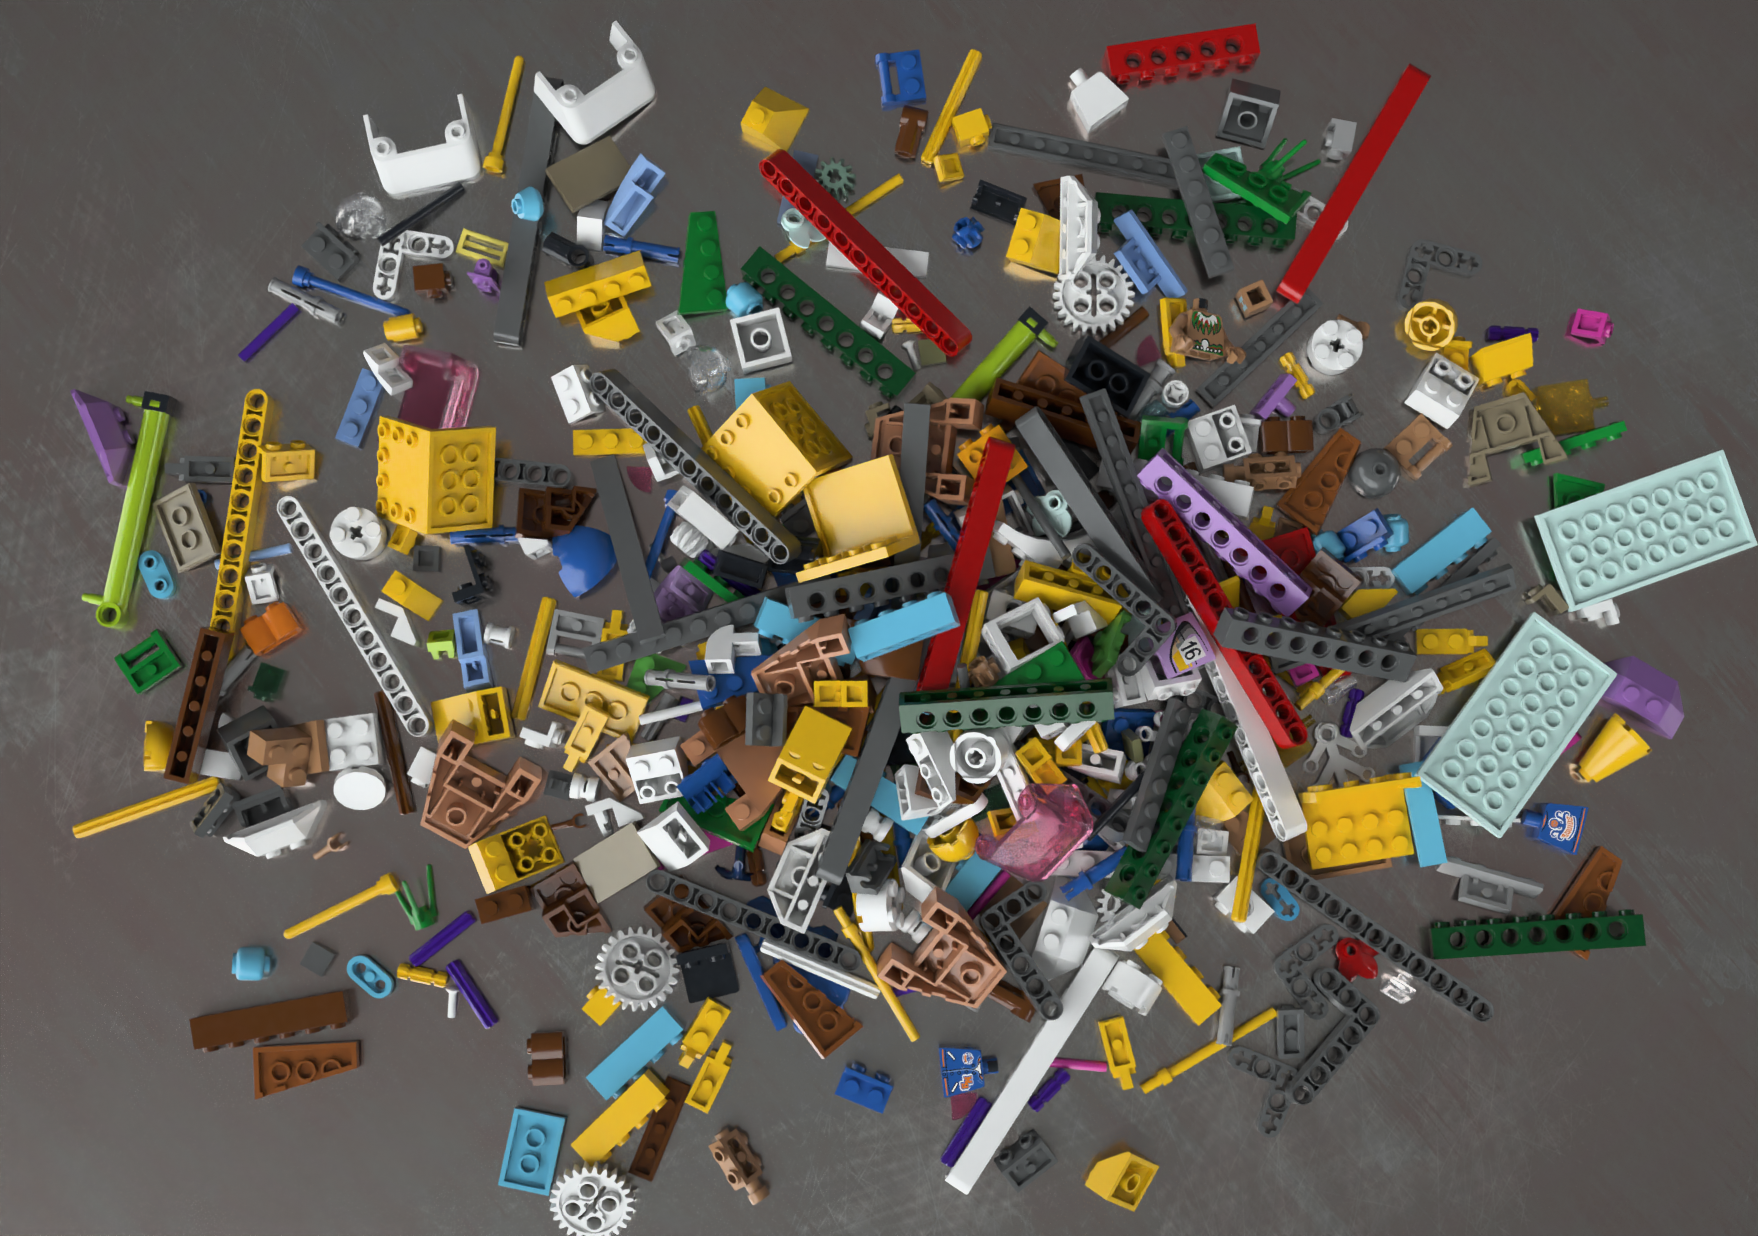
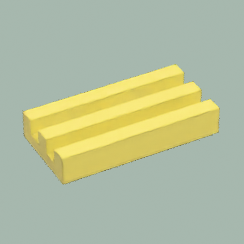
M463 228L455 252L475 260L487 259L491 265L504 269L509 243ZM466 237L504 248L503 252L467 241ZM463 246L498 256L500 260L463 249Z

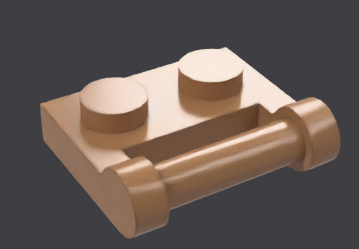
M1421 413L1383 449L1393 454L1405 473L1416 481L1422 476L1421 472L1443 451L1447 452L1453 445ZM1432 439L1436 445L1415 465H1412L1408 460Z

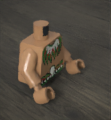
M1193 299V309L1180 313L1169 328L1173 338L1170 352L1206 361L1227 356L1226 360L1228 363L1233 364L1237 361L1238 364H1241L1246 357V352L1240 347H1235L1229 341L1222 325L1221 316L1207 312V299Z

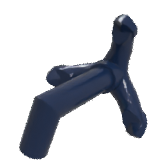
M737 845L732 871L718 865L715 866L717 873L727 880L749 882L751 881L750 876L753 875L750 872H745L746 849Z

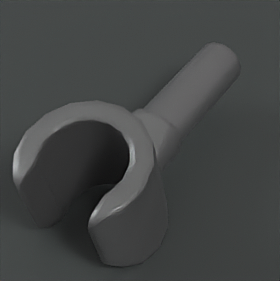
M660 552L658 561L664 571L670 573L677 564L673 556L665 559Z

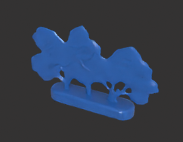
M760 896L747 902L748 906L778 918L770 899ZM751 913L746 919L748 927L754 929L759 926L760 918L757 914ZM775 923L771 926L770 933L774 938H780L784 933V928L781 924ZM808 925L806 929L835 942L839 935L825 925L814 928ZM746 933L734 937L775 1030L778 1032L786 1028L787 1021L781 1010L782 1005L760 977L764 970L757 953L760 952L764 938L760 937L758 945L753 947ZM798 933L794 938V943L798 948L805 947L808 942L807 936L803 933ZM822 943L818 947V953L821 957L826 958L831 954L828 943ZM773 957V964L777 963L780 959ZM787 963L808 980L807 982L814 988L824 993L831 1002L843 1009V1005L847 1002L851 991L849 988ZM793 1021V1027L796 1032L803 1034Z

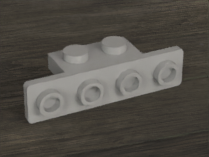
M1454 856L1447 857L1448 863L1437 865L1438 872L1461 878L1458 901L1507 915L1511 912L1513 893L1535 899L1544 890V884L1538 883L1532 878L1517 877L1507 871H1496L1486 868L1482 864L1462 861Z

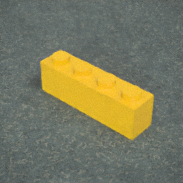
M640 250L544 282L547 298L555 318L652 286Z
M1025 560L1015 579L1014 599L1029 602L1039 597L1042 604L1045 603L1049 609L1057 611L1072 604L1085 601L1108 625L1116 618L1122 607L1117 600L1091 578ZM1119 586L1118 592L1123 597V587Z
M1165 930L1158 934L1155 932L1148 938V942L1143 947L1133 949V951L1150 971L1163 981L1162 985L1199 1026L1222 1006L1218 1001L1221 996L1211 985L1207 988L1201 980L1204 976L1195 966L1190 968L1184 960L1187 956L1178 946L1173 948L1167 940L1170 936Z
M648 1069L571 1143V1146L588 1162L590 1167L594 1166L595 1161L602 1165L612 1155L610 1150L616 1144L621 1147L631 1137L628 1132L634 1126L639 1130L649 1120L646 1115L652 1109L657 1112L666 1104L667 1100L665 1097L670 1091Z

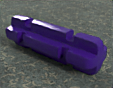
M1491 325L1488 328L1487 336L1489 340L1501 338L1502 341L1531 333L1532 342H1536L1539 337V331L1537 328L1530 327L1528 329L1513 326L1501 328V326Z
M1357 688L1350 689L1348 696L1350 701L1346 704L1342 719L1344 723L1340 726L1341 736L1346 738L1353 737L1350 732V726L1356 705L1364 698L1365 693L1363 690Z
M1059 1068L1054 1074L1055 1077H1051L1038 1090V1095H1034L1028 1101L1029 1106L1034 1111L1039 1112L1045 1106L1044 1103H1048L1062 1088L1061 1085H1065L1070 1080L1071 1076L1064 1068Z

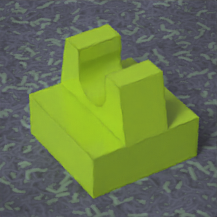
M455 630L430 631L427 639L428 652H431L433 659H439L440 651L445 650L448 652L449 658H454L456 648Z

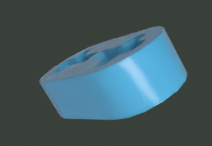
M1267 877L1260 882L1259 892L1266 903L1275 911L1276 916L1285 921L1296 919L1300 909L1289 891L1271 877ZM1268 882L1270 884H1277L1275 891L1279 895L1278 898L1271 893L1266 894L1265 891L1268 889L1266 884ZM1281 900L1287 905H1293L1290 909L1292 912L1290 916L1288 914L1282 915L1283 906L1279 903Z

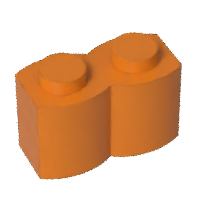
M277 601L265 608L266 612L263 615L249 617L243 622L244 626L239 629L255 655L260 657L270 652L303 630L289 605L285 602L279 603Z

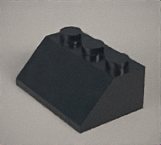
M1087 335L1078 339L1066 360L1063 380L1086 394L1106 388L1113 410L1123 417L1129 418L1151 374Z

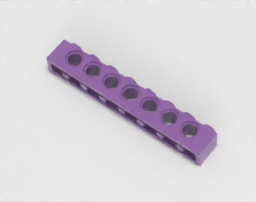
M1164 448L1140 470L1137 475L1140 478V483L1146 489L1152 490L1159 496L1158 499L1167 500L1174 508L1181 522L1192 527L1202 542L1209 543L1221 560H1227L1239 577L1246 578L1258 595H1264L1271 602V606L1279 614L1283 613L1286 617H1289L1310 597L1312 588ZM1161 477L1170 478L1172 485H1165ZM1180 495L1189 496L1191 503L1183 502L1180 499ZM1204 512L1208 514L1210 520H1202L1199 517V513ZM1217 531H1226L1229 538L1220 537ZM1243 548L1247 551L1248 555L1241 556L1237 553L1236 549ZM1255 566L1264 567L1267 573H1258ZM1274 584H1282L1285 587V591L1276 590Z

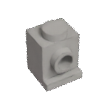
M1336 118L1330 120L1326 129L1330 131L1327 132L1325 146H1328L1327 155L1330 159H1347L1352 152L1357 122Z

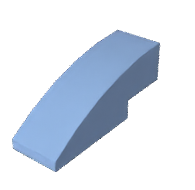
M640 153L618 188L603 223L625 237L653 199L651 192L665 175L662 168Z
M478 609L452 614L458 660L461 663L465 690L467 693L493 688L486 644L483 641L484 633Z

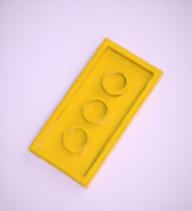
M555 659L538 707L577 722L585 705L590 702L611 714L602 731L603 733L619 738L627 731L630 741L633 743L640 727L639 715L645 713L650 696Z

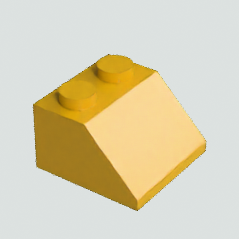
M1021 208L1006 257L1014 263L1059 274L1060 220L1046 214Z
M1531 333L1481 348L1470 356L1469 360L1474 374L1480 378L1478 386L1487 384L1488 387L1503 383L1502 378L1511 376L1513 380L1527 375L1526 371L1533 367Z
M1220 760L1196 805L1195 817L1205 829L1237 816L1254 800L1225 761Z

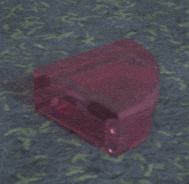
M1152 335L1147 336L1138 347L1136 364L1140 368L1162 357Z
M627 466V473L633 485L640 491L651 494L653 476L651 468Z
M965 1092L951 1096L952 1120L961 1119L970 1112L976 1102V1092Z

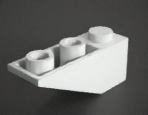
M926 731L912 734L906 739L909 750L914 755L921 775L925 778L932 797L941 810L956 800L955 770L950 762V750L953 742L947 731Z

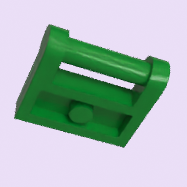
M1143 415L1138 459L1150 461L1162 448L1165 449L1167 429H1173L1172 457L1183 466L1184 458H1182L1184 433L1188 428V419L1185 417L1167 418Z
M158 628L150 633V637L126 653H120L114 657L117 665L138 695L143 694L183 666ZM157 644L159 650L134 667L130 666L129 662Z

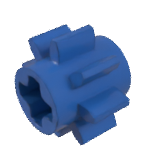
M964 217L954 225L956 233L952 235V238L963 249L966 246L974 248L981 243L983 239L981 232L985 228L974 217L971 219Z

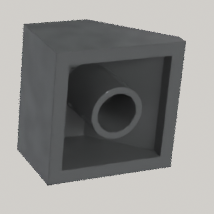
M1232 78L1216 136L1265 148L1279 107L1281 91Z
M264 705L217 729L229 755L245 782L268 770V765L263 766L247 755L250 730L278 728L274 718Z

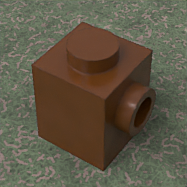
M443 263L413 266L414 289L419 296H428V298L435 299L443 297V294L450 293L449 286L453 285L452 273Z

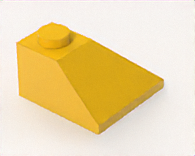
M764 87L752 100L741 121L742 132L776 149H783L788 152L809 112V108Z
M624 296L575 311L585 334L619 342L623 339H629L634 334L640 332Z
M1127 1151L1097 1162L1094 1169L1090 1172L1085 1186L1105 1200L1135 1212L1160 1166Z

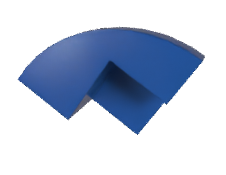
M574 526L570 534L552 538L553 555L559 557L562 565L559 575L566 588L574 597L585 593L599 583L617 562L611 536L601 530L586 526Z

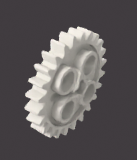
M1105 255L1101 257L1100 261H1096L1094 256L1073 279L1059 280L1061 283H1054V289L1059 291L1053 293V299L1059 300L1054 303V309H1061L1058 312V318L1066 316L1065 326L1073 323V332L1080 327L1082 328V335H1085L1087 330H1091L1093 337H1095L1096 331L1099 329L1103 335H1106L1107 327L1115 331V322L1123 325L1124 319L1122 316H1130V311L1127 308H1133L1134 302L1129 299L1135 297V292L1129 290L1133 288L1134 283L1126 282L1129 279V275L1127 273L1121 274L1123 270L1122 265L1117 268L1114 267L1115 259L1105 263ZM1092 274H1095V275H1096V296H1097V298H1096V316H1095V317H1093V316L1091 315V305H1092V297H1091V275H1092ZM1078 279H1083L1088 284L1083 288H1079L1074 282ZM1103 279H1109L1113 284L1110 287H1103L1099 282ZM1082 303L1088 309L1085 312H1078L1074 307ZM1103 303H1109L1113 306V309L1109 312H1104L1100 306Z
M629 927L626 936L620 930L617 933L618 940L612 936L609 937L608 940L611 946L603 944L601 948L606 954L598 953L597 958L602 963L595 965V969L602 972L597 974L595 978L604 981L598 988L608 989L604 996L605 998L612 995L615 997L613 1005L621 1001L623 1002V1010L628 1004H631L633 1012L636 1011L638 1005H641L643 1011H646L648 1003L654 1008L658 1005L657 998L662 1002L666 1000L663 992L667 994L673 992L669 984L676 985L678 980L672 977V975H677L680 972L679 969L673 968L677 964L676 958L671 959L676 950H667L666 947L669 942H660L661 933L654 938L652 937V929H649L647 934H643L642 927L638 928L637 933H634L632 928ZM626 947L632 948L635 951V957H625L623 949ZM656 956L659 959L660 965L657 967L649 965L647 957ZM619 960L621 963L625 965H618L615 963V961ZM636 964L640 965L641 971L639 974L634 973L635 968L633 967ZM618 971L624 972L627 975V981L624 983L618 982L614 974ZM649 973H657L659 977L656 978ZM639 981H649L652 986L651 990H642L639 986Z
M585 1161L582 1169L577 1164H574L573 1172L566 1168L564 1175L558 1176L557 1184H553L549 1200L552 1202L550 1211L555 1212L553 1220H560L559 1228L568 1227L567 1235L574 1231L577 1232L576 1236H611L612 1231L618 1235L620 1234L621 1227L626 1228L628 1220L632 1218L635 1206L633 1201L635 1193L630 1192L632 1184L625 1183V1175L617 1177V1168L611 1172L608 1171L607 1163L603 1168H599L598 1161H595L593 1167H589L588 1162ZM585 1184H591L593 1187H588ZM602 1186H606V1187H604V1188L602 1189V1191H600L599 1194H598V1191L600 1190V1188H601ZM606 1198H612L614 1201H609Z

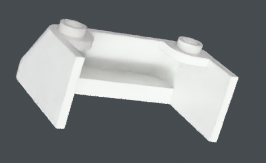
M617 21L612 23L609 41L618 51L617 62L623 70L586 95L574 85H564L555 91L540 71L535 74L534 92L570 137L578 144L592 142L651 102L654 98L655 85L642 52Z
M463 94L457 95L462 119L447 125L445 129L447 143L403 153H397L396 145L390 138L379 137L376 124L368 114L363 115L370 152L383 188L388 194L402 196L458 182L474 180L480 176L482 172L480 153L470 106Z

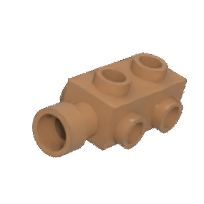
M1285 452L1275 453L1273 457H1262L1261 454L1254 453L1247 458H1243L1241 466H1234L1233 463L1223 464L1222 474L1225 478L1224 481L1234 483L1235 480L1249 482L1250 486L1254 487V491L1266 489L1285 490L1296 488L1297 478L1301 477V463L1295 462L1294 455L1288 456Z
M728 1127L715 1135L716 1140L708 1147L734 1190L745 1187L749 1193L747 1196L752 1205L769 1196L770 1192L766 1185H762L758 1179V1176L763 1173L760 1168L762 1165L761 1160L749 1150L746 1135L739 1132L737 1128L729 1131Z

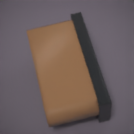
M1172 917L1165 930L1173 941L1178 944L1188 936Z

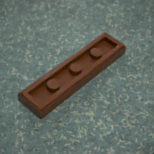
M667 1075L664 1083L670 1091L665 1097L667 1102L657 1112L653 1110L628 1173L650 1182L655 1177L692 1085L671 1075Z

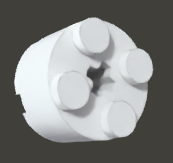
M1329 320L1311 335L1307 343L1306 352L1312 363L1311 365L1318 372L1325 375H1337L1347 371L1361 356L1363 349L1362 334L1352 324L1343 320ZM1333 343L1336 344L1337 349H1339L1337 352L1333 351Z
M349 507L339 513L332 523L329 535L335 548L341 554L354 560H368L377 557L384 550L388 538L384 521L375 513L361 507ZM358 530L363 534L361 538L356 535Z
M975 728L970 731H964L956 739L950 750V762L955 772H958L964 780L970 783H984L993 778L1008 759L1009 748L1003 732L1000 729Z
M886 879L878 895L857 893L856 911L857 916H862L863 923H859L862 931H896L898 928L904 927L905 920L902 913V903L905 902L904 887H899L895 879Z
M1129 959L1127 961L1122 960V962L1118 961L1102 989L1109 990L1108 994L1130 1009H1133L1134 1006L1140 1009L1138 1013L1146 1016L1162 991L1161 985L1163 981L1152 974L1148 976L1141 973V967Z

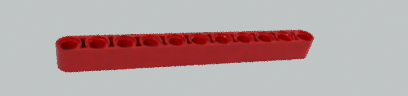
M1409 63L1278 285L1277 293L1296 304L1299 303L1431 78L1430 74Z
M777 149L760 161L759 170L763 177L946 355L955 356L971 343L972 334L970 330L788 152L783 149Z
M991 436L986 441L944 592L952 598L961 626L931 636L916 691L949 688L1015 451V444Z
M1159 499L1147 505L1141 512L1143 524L1274 741L1282 749H1290L1304 744L1308 738L1307 729L1261 654L1222 647L1213 635L1224 607L1234 608L1174 508L1165 499ZM1195 576L1198 578L1199 584L1196 582Z

